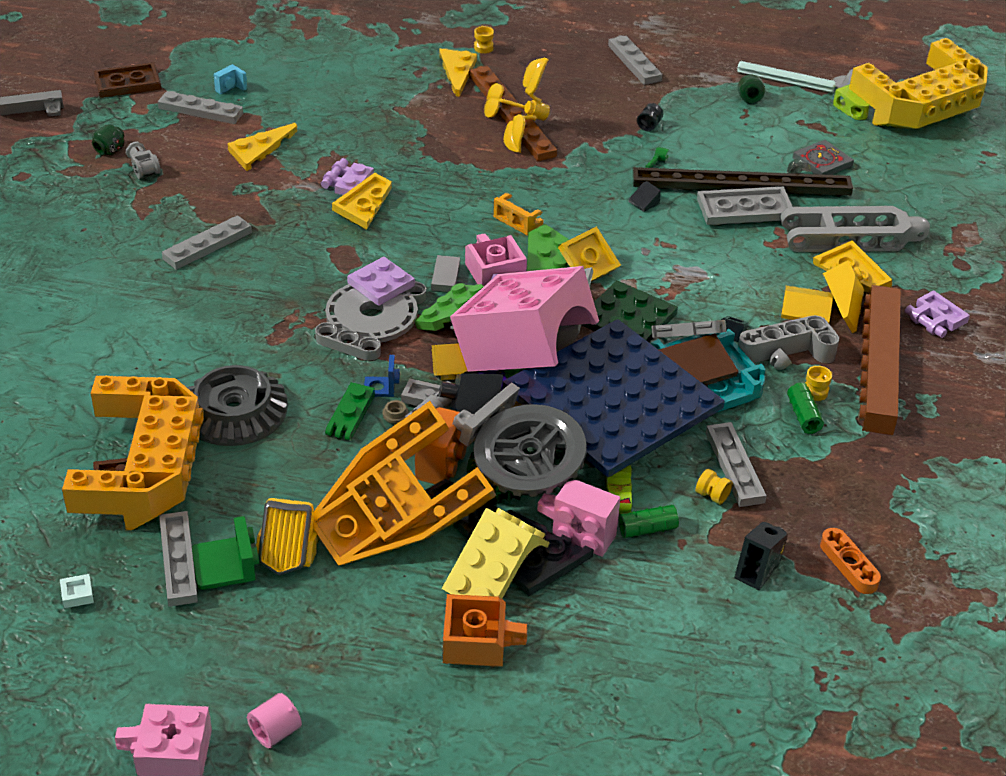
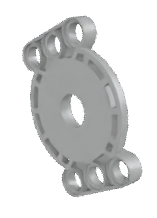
M415 281L414 287L379 306L349 284L338 289L327 301L325 309L327 322L321 323L315 328L316 342L322 346L363 360L373 361L378 359L381 355L380 342L396 339L413 327L417 319V304H421L426 300V286ZM412 292H420L421 294L414 295V294H410V293H412ZM367 309L382 311L377 316H366L361 312ZM327 332H328V333H332V334L329 335V336H323V335H321L322 333H327ZM353 340L352 343H343L342 341ZM367 347L376 348L375 350L370 351L364 350V348Z

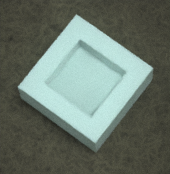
M89 574L60 579L64 608L94 603Z

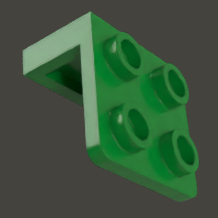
M245 516L233 518L236 537L198 543L192 546L194 570L199 589L204 590L256 580L254 565L259 564L257 547L251 548V544L255 543L253 527H247Z

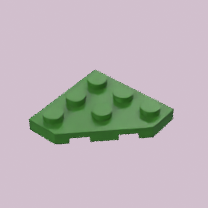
M546 224L528 232L527 271L570 267L558 249L562 243L569 239Z
M464 283L454 285L446 295L438 298L434 305L425 309L422 315L415 320L417 329L435 331L444 328L443 323L452 322L450 316L484 286L482 284L465 285Z

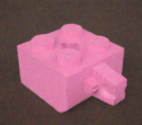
M486 234L476 235L477 242L475 244L465 246V264L477 284L485 286L491 281L493 274L526 272L527 259L511 235L490 240Z
M578 480L566 482L557 496L544 493L538 502L537 511L553 519L552 534L559 537L565 535L572 539L573 544L582 548L586 545L594 549V554L603 557L617 534L620 497Z
M145 704L141 725L117 728L115 736L116 747L118 750H126L133 753L135 770L138 776H203L212 731L209 707Z

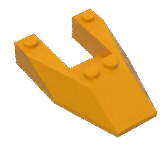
M431 401L363 447L314 510L313 529L338 566L425 540L474 512L496 496L494 489L477 467L431 500L405 463L407 459L449 430L446 422Z

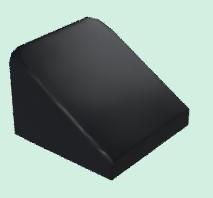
M645 181L632 194L628 202L644 212L660 203L661 191Z
M731 316L721 319L726 321V331L730 329L735 333L734 341L739 342L740 334L746 331L750 324L747 321Z

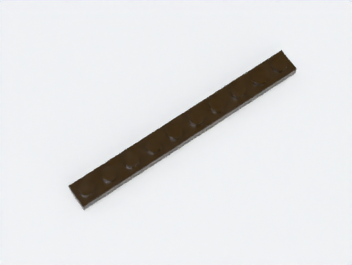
M633 167L632 174L633 187H640L647 181L656 188L712 191L784 186L786 193L852 196L853 192L851 176L641 167Z

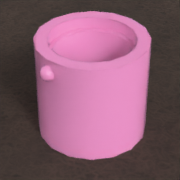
M282 693L276 694L247 714L250 729L257 740L266 748H271L302 725L296 707Z

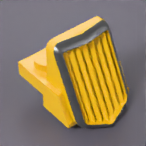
M269 498L266 501L262 528L257 535L256 543L259 562L277 575L301 569L303 566H311L316 556L317 543L320 539L313 529V504L277 498Z

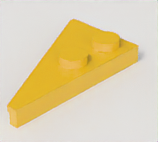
M440 48L439 57L440 59L442 58L447 78L452 83L453 93L460 97L469 78V70L474 68L477 61V54L470 53L469 51Z
M292 123L266 132H260L247 138L237 139L227 143L228 151L248 171L252 168L251 164L255 160L262 161L266 155L271 154L280 147L281 140L285 137L290 139L297 132V124Z

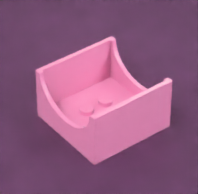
M583 266L498 274L450 316L468 372L554 367L558 364L556 339L559 326L597 324L599 322Z

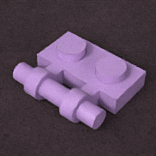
M342 158L340 161H336L332 166V170L323 176L321 186L325 189L329 186L335 187V193L344 195L372 175L374 168L357 163L347 167L348 161Z
M934 290L917 299V308L908 305L905 309V313L910 316L913 322L922 324L930 334H936L940 338L945 337L947 334V330L943 327L953 331L968 323L970 316Z

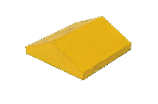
M786 285L781 318L795 320L816 315L823 317L829 323L833 295L831 292Z

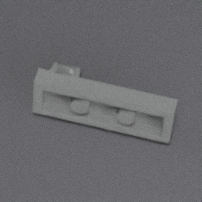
M61 90L0 97V115L46 110L49 117L61 115V108H64Z
M511 382L479 409L475 415L464 409L454 417L453 425L461 431L459 441L468 447L476 439L479 430L490 418L501 411L514 407L520 388Z

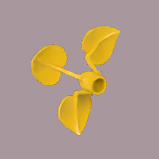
M547 58L532 61L525 71L523 86L526 87L525 93L533 99L528 101L526 105L501 99L504 92L501 84H493L488 91L484 107L486 117L493 118L497 114L500 102L522 108L527 113L526 116L520 114L514 116L513 121H510L506 126L504 144L511 151L521 153V140L526 119L545 121L549 115V105L541 103L542 99L533 95L549 60Z

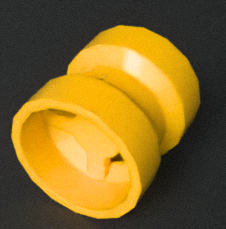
M487 26L477 27L474 30V37L476 39L474 50L478 53L492 52L494 30Z
M812 366L806 374L805 383L809 387L815 401L825 400L830 389L832 372L823 366Z
M706 469L701 474L695 491L702 496H710L713 502L721 505L728 498L733 482L726 477H718L717 473L711 469Z

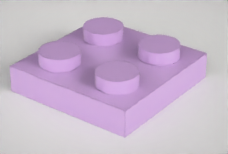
M384 256L347 276L349 285L378 306L415 286L414 277Z

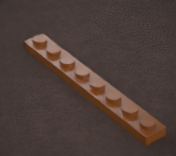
M479 66L469 70V77L486 98L490 87L498 83L504 88L501 99L518 103L488 66ZM500 102L498 113L507 124L513 121L514 116L519 114L527 115L522 108ZM526 119L521 142L537 161L557 157V149L532 119Z

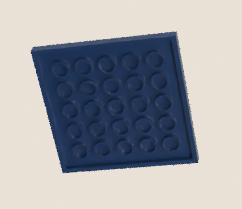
M619 319L557 352L558 364L556 366L526 368L502 383V389L511 382L520 388L516 401L521 405L550 406L574 418L581 426L586 438L587 454L585 459L607 478L722 410L725 400Z

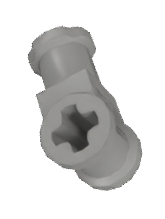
M139 142L129 144L126 148V155L132 160V167L138 179L143 178V175L154 172L159 174L161 172L160 164L155 154H152L150 150L145 151L144 145Z

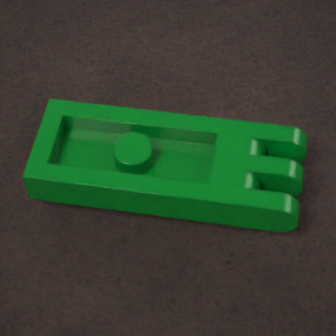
M351 382L326 427L325 435L332 436L335 431V437L341 439L344 432H346L345 440L351 441L375 396V388Z

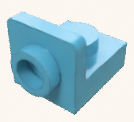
M232 64L214 73L215 91L222 94L234 87H238L243 91L246 90V72Z

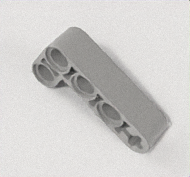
M814 315L744 331L740 334L738 346L753 363L770 359L771 355L779 348L786 355L809 350L817 361L831 363L836 357L839 336L823 317Z

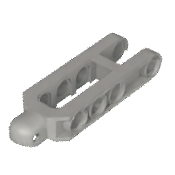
M894 206L789 207L781 214L783 227L790 230L787 234L788 246L794 252H826L850 241L855 242L864 252L900 251L908 241H921L925 239L930 230V223L927 219L919 216H908L907 212ZM839 215L843 217L838 222L833 221V217ZM859 215L865 216L860 222L853 221ZM880 215L887 216L884 221H875ZM791 216L799 217L795 222H787V219ZM802 236L805 238L800 243L793 242L796 237ZM843 236L850 237L849 240L846 242H838V240ZM865 236L872 237L868 242H861V239ZM887 236H894V239L890 242L883 241Z

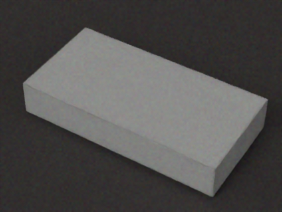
M437 255L431 291L449 292L456 285L460 268V257Z

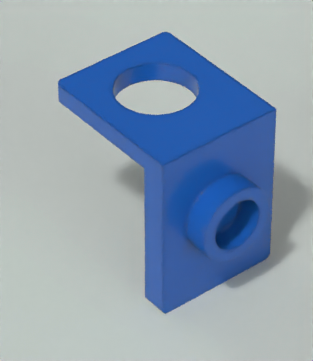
M389 355L388 377H365V386L370 387L374 383L384 385L383 389L375 390L374 397H394L395 384L400 383V369H395V355Z

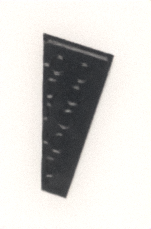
M443 479L425 489V491L432 500L453 485L454 482ZM489 500L480 508L452 525L469 540L485 509L488 508L496 512L498 509L497 503ZM510 509L507 512L545 533L543 539L550 543L548 547L540 545L534 548L523 560L512 580L528 597L593 557L594 549L586 545L583 548L572 543L571 538L565 535L561 537L547 531L546 526Z

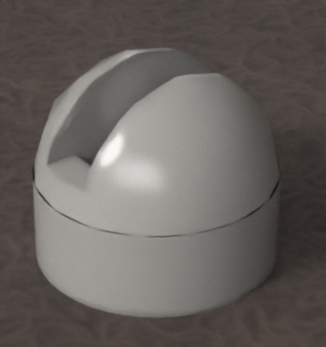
M780 348L770 357V364L776 370H783L792 364L789 357Z

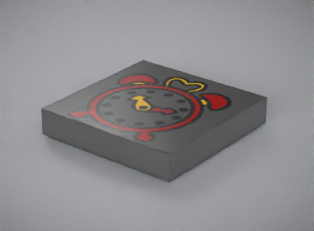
M822 140L793 152V159L813 174L832 175L852 167L854 159L827 140Z

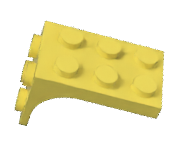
M486 508L442 589L450 594L497 596L502 599L526 556L537 546L548 547L550 543L543 539L545 533L500 508L496 512Z

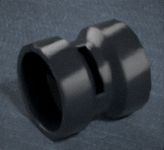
M655 103L647 104L637 117V125L644 131L654 130L663 118L662 108Z

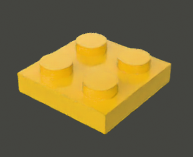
M597 226L562 243L558 247L570 267L583 266L584 269L592 267L593 275L591 282L621 266Z

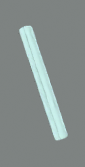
M740 61L737 67L738 73L746 75L753 74L760 78L830 93L835 89V81L743 61Z

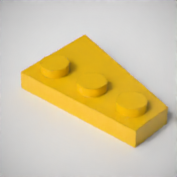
M373 173L332 203V211L367 229L392 189V181L377 173Z
M853 241L813 257V264L825 271L849 260L853 268L858 266L864 277L860 282L864 291L870 294L872 285L892 287V279Z

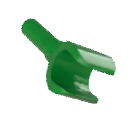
M657 147L655 156L645 165V168H651L659 160L667 162L669 149Z

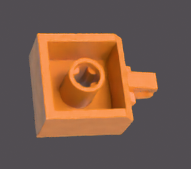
M441 407L436 408V410L446 422L449 430L415 454V477L417 480L436 484L443 479L449 480L450 477L454 478L459 459H464L467 446L459 441L461 431L453 425L454 417L460 412Z
M447 594L443 634V663L503 666L504 647L526 645L527 624L505 620L506 602L500 597Z

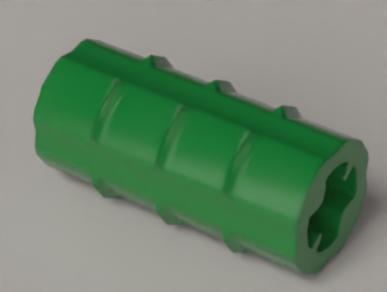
M796 383L787 391L789 403L792 404L793 411L804 433L814 434L824 426L822 414L819 412L818 405L815 403L814 396L811 394L807 384Z
M674 505L623 513L618 518L623 538L638 537L639 535L660 531L664 532L679 527V518Z

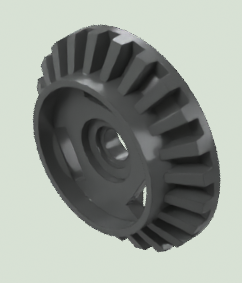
M230 365L216 368L206 373L202 378L195 380L194 386L188 387L198 397L199 408L204 410V419L200 427L199 439L207 443L220 446H238L259 441L272 434L282 424L287 414V395L282 384H278L275 377H268L266 372L258 371L248 366ZM263 393L265 398L256 406L257 396ZM233 402L240 403V405L236 407L228 406V404Z
M535 404L515 406L494 415L479 430L474 443L476 466L491 486H498L501 492L512 491L514 496L520 497L522 494L530 495V497H535L537 494L542 493L547 495L553 493V489L556 487L562 489L568 480H574L577 477L578 470H581L584 466V459L587 454L584 432L574 418L554 407ZM533 447L538 450L534 454H525L523 452L526 448ZM556 448H562L565 452V456L559 465H554ZM505 468H507V469H509V470H511V471H513V472H515V473H517V474H519V475L510 473V472H508L507 470H505Z

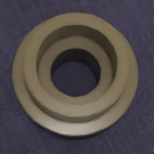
M392 400L385 405L383 418L389 423L397 424L405 418L409 411L402 401Z

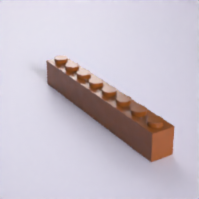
M872 285L870 294H865L863 308L867 309L864 310L863 323L867 324L863 326L862 338L865 339H863L861 354L865 355L862 356L860 367L861 370L865 371H862L860 377V386H864V388L860 390L859 403H863V405L860 404L858 420H862V431L893 435L898 419L901 289Z

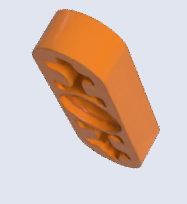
M838 528L826 529L822 534L820 543L823 552L858 592L863 594L876 592L881 579L879 571L844 531ZM851 557L855 559L857 563H846L843 560V558Z

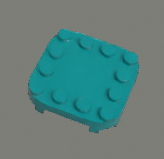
M727 329L726 332L715 333L739 371L736 377L706 385V387L725 400L724 408L720 411L760 398L763 394L765 382V368L763 364L755 365L734 342L735 333L730 329ZM711 334L692 335L664 345L657 339L651 342V345L659 350Z

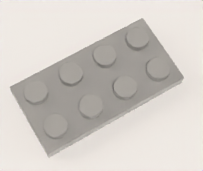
M784 186L698 191L697 200L707 225L781 221L782 212L792 207ZM794 216L789 217L787 220H794Z

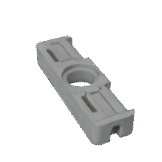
M725 320L652 326L653 338L726 332Z

